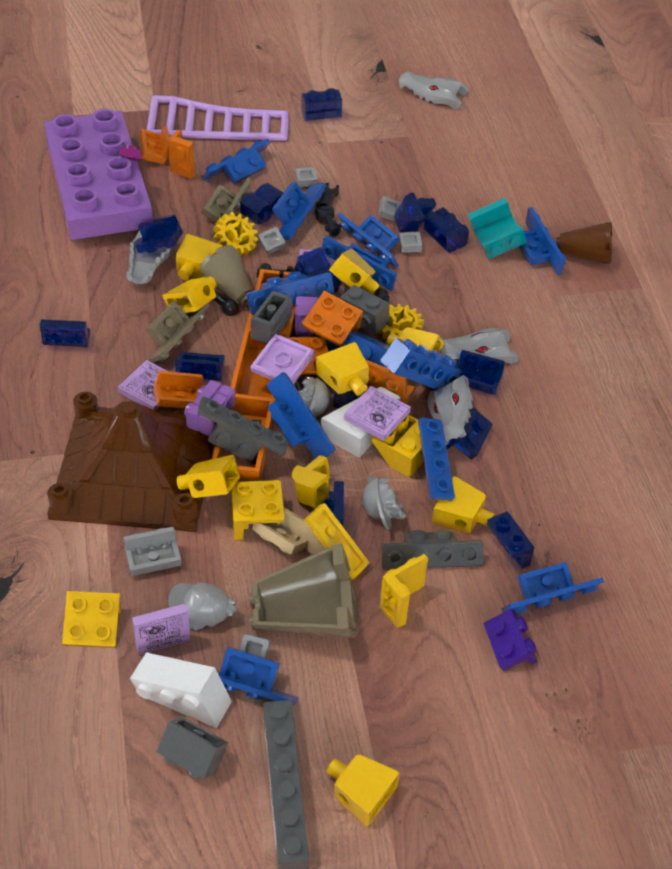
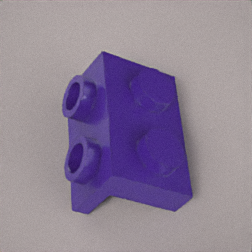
M510 609L483 623L499 667L503 671L525 660H529L532 664L537 663L534 654L537 652V648L530 637L528 638L526 634L528 625L522 615L518 617Z

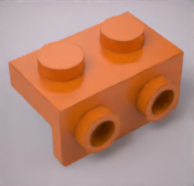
M163 126L160 134L141 128L138 135L142 158L149 162L164 165L166 159L169 158L167 143L170 135L168 127Z
M177 130L169 137L167 143L169 147L170 170L173 173L192 178L195 175L194 144L191 141L182 139V131Z
M158 371L153 387L157 406L185 409L188 403H193L196 400L197 393L204 380L203 375Z

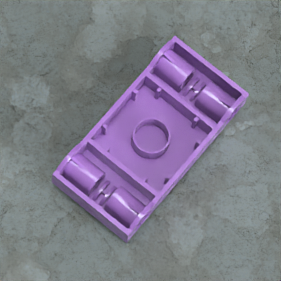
M100 109L95 111L93 115L75 117L70 114H62L55 117L54 120L43 121L49 156L70 240L139 230L140 227H153L152 207L138 162L129 160L126 157H120L121 147L126 148V145H132L122 111Z

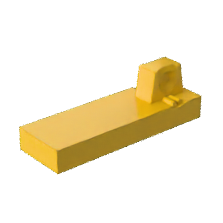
M325 503L320 504L304 519V522L325 549L339 543L343 544L350 566L349 574L351 579H355L370 563Z

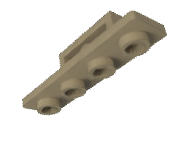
M248 177L236 195L219 184L201 213L215 223L225 213L227 215L231 212L235 214L236 211L233 209L239 208L244 200L241 196L245 197L251 188L248 186L251 178Z
M176 301L170 303L146 329L160 346L148 361L154 363L158 360L160 362L166 360L171 355L169 351L183 341L182 336L190 333L195 328L194 323L206 316V310L210 304L207 303L198 311L191 312L187 316Z

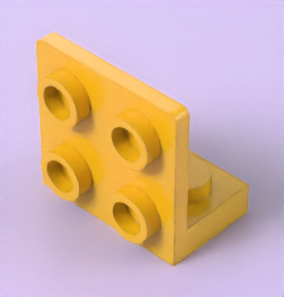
M280 480L237 482L231 489L234 540H244V529H249V524L284 522Z
M425 554L417 558H411L406 564L397 569L389 570L382 578L379 607L397 629L406 624L410 595L424 587L428 557Z

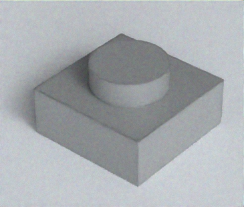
M315 167L295 169L296 181L300 187H310L318 184Z
M383 196L380 200L378 216L397 222L400 218L402 202Z
M277 227L258 235V239L267 255L286 247V242Z
M420 232L399 233L401 253L422 252Z
M244 633L240 650L267 658L272 640Z

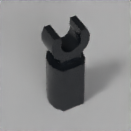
M326 183L316 208H321V206L331 207L335 197L339 194V185H336L334 189H330L329 183Z

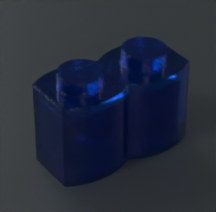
M265 183L255 192L248 194L241 200L240 213L256 224H262L275 214L272 208L283 192L273 185Z

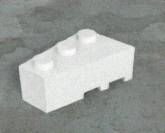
M383 387L377 388L385 394L400 401V396L388 391ZM356 399L322 417L321 427L331 443L360 458L373 444L371 441L373 435L344 420L345 412L358 400Z
M146 653L130 677L137 694L142 698L150 699L215 728L218 727L232 703L215 667Z

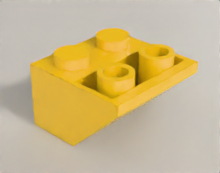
M408 414L384 441L375 436L371 437V441L389 467L410 478L424 462L418 425L419 420Z

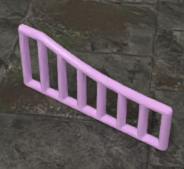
M154 95L151 98L147 130L158 134L161 132V130H155L158 103H168L169 110L166 127H168L170 136L177 131L174 130L177 105L188 107L185 130H181L182 138L264 141L267 139L270 141H286L288 139L289 113L286 110L225 107L176 96ZM195 109L206 111L204 131H193ZM214 113L225 114L223 131H212ZM232 115L244 116L242 132H231ZM251 117H262L261 133L250 132ZM270 118H281L280 133H269Z

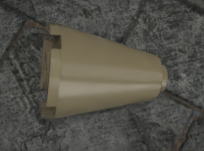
M230 245L216 249L218 253L214 256L209 254L200 266L202 275L204 277H213L217 283V288L227 297L237 302L238 305H247V293L254 290L239 252L234 246Z

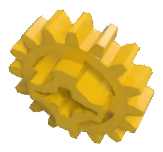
M231 212L229 215L225 213L215 223L216 226L213 228V231L216 234L213 238L219 239L217 244L234 246L241 257L242 254L248 255L255 248V243L258 241L255 235L258 231L252 229L254 223L249 224L248 217L242 219L241 213L235 216Z
M390 304V322L378 334H382V339H386L391 333L401 336L407 327L422 330L424 323L422 314H416V308L410 310L409 305L401 307V304H398L397 307H394Z

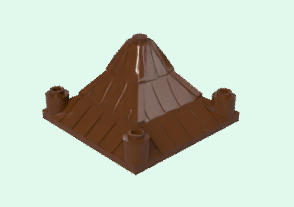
M91 392L78 393L73 399L75 418L56 484L49 487L47 491L49 501L48 520L154 529L174 527L177 531L197 532L203 497L193 498L189 489L179 490L177 476L185 475L196 463L210 460L213 443L208 441L209 436L188 428L186 416L181 413L157 412L133 401L122 402L114 408L98 407L95 394Z

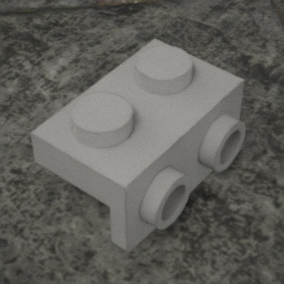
M174 527L160 528L145 533H135L123 538L131 576L182 566Z

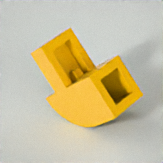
M319 455L305 468L297 465L293 469V485L299 502L317 508L331 496L328 480L331 476L327 457Z

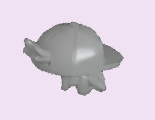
M306 377V380L304 379L302 382L305 387L298 392L313 415L317 417L324 413L327 406L330 405V392L323 380L316 377Z
M369 476L367 477L369 483L362 493V507L373 519L382 520L384 527L389 531L391 530L392 518L402 520L406 517L402 511L403 505L397 503L398 496L395 495L394 489L386 484V482L390 481L389 478L381 479L380 477Z
M199 582L196 585L180 583L175 585L169 594V608L186 604L189 630L193 628L196 631L205 626L212 628L227 616L234 615L236 611L234 606L236 601L227 597L220 587L208 582Z

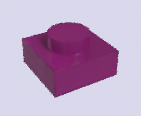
M126 145V148L121 147L120 157L141 162L142 151L138 150L137 146Z

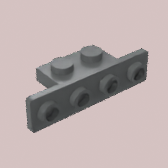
M204 396L201 398L198 414L217 423L209 434V442L249 462L253 460L262 446L281 456L285 455L288 439L282 434L262 426L259 422L242 416L237 411L220 405L215 400Z
M438 529L435 532L413 530L410 533H404V543L382 544V568H399L411 558H417L423 554L428 557L427 567L482 565L483 542L482 540L457 541L454 531L447 529Z

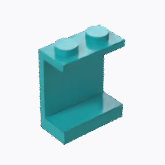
M506 198L468 214L472 229L488 259L527 243L522 226L519 227L516 223Z

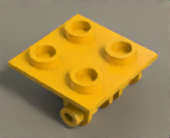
M67 591L62 645L116 647L118 615L121 614L120 593Z

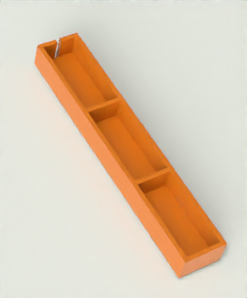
M260 269L255 290L262 289L261 284L266 283L267 279L280 277V271ZM284 272L283 278L288 277V274L292 272ZM293 304L291 307L292 317L286 322V325L279 333V335L285 338L294 336L296 304ZM249 312L230 386L235 390V405L231 410L239 412L250 420H261L262 426L273 431L275 421L272 419L271 412L267 408L276 401L267 387V384L272 380L252 372L250 368L267 344L251 337V319L254 315ZM215 445L212 459L234 455L240 479L237 482L262 481L268 449L262 446L258 452L256 464H252Z

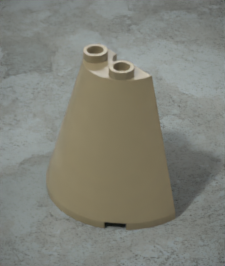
M339 543L252 582L253 593L249 594L250 605L253 609V614L249 616L252 630L258 629L343 638L356 637L359 629L358 608L354 584L351 583L349 574L350 566L343 544Z

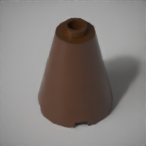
M612 222L563 232L560 234V237H556L557 247L564 255L611 264Z

